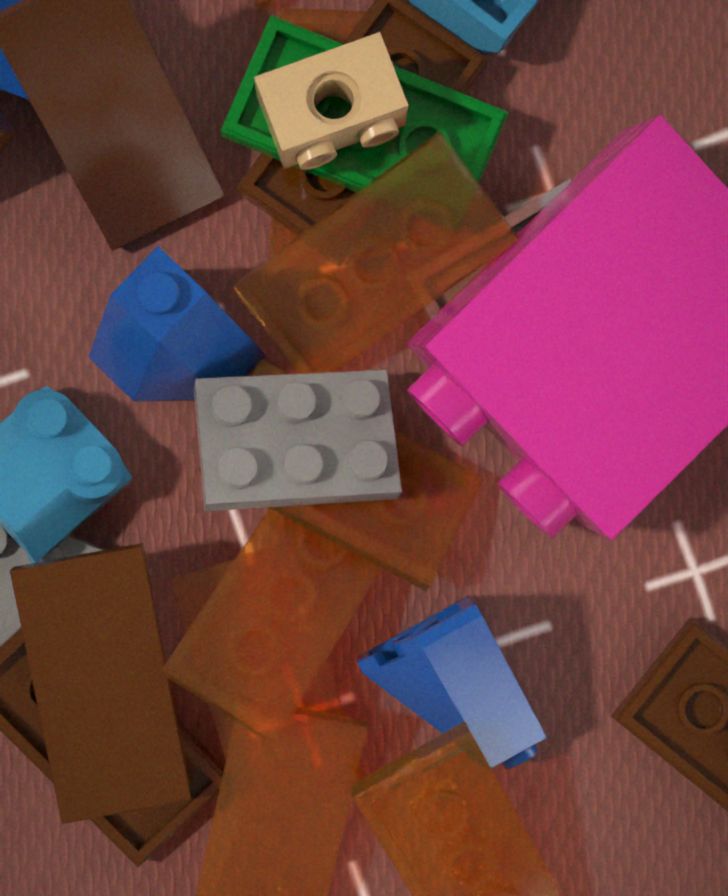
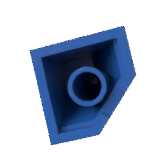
M157 246L110 294L88 358L134 402L195 400V379L247 376L267 355L204 289Z
M468 596L357 656V663L365 676L489 769L500 763L503 764L505 769H511L526 762L538 753L539 750L535 744L547 738L481 612Z

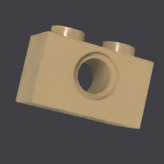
M380 32L254 77L257 99L284 169L299 164L302 170L322 166L337 157L336 150L361 142L365 148L383 144L399 134V127L406 125L409 105ZM327 97H340L347 101L352 109L342 118L329 119L322 116L316 110V106Z

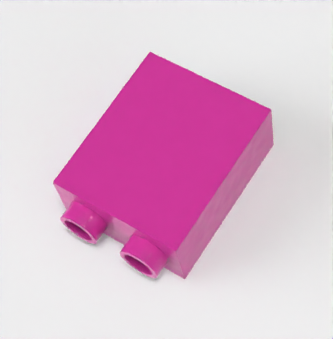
M661 114L622 130L406 343L428 367L407 389L409 395L446 434L462 447L483 426L498 439L519 461L497 483L498 487L549 538L553 539L574 518L582 526L612 541L728 426V188Z

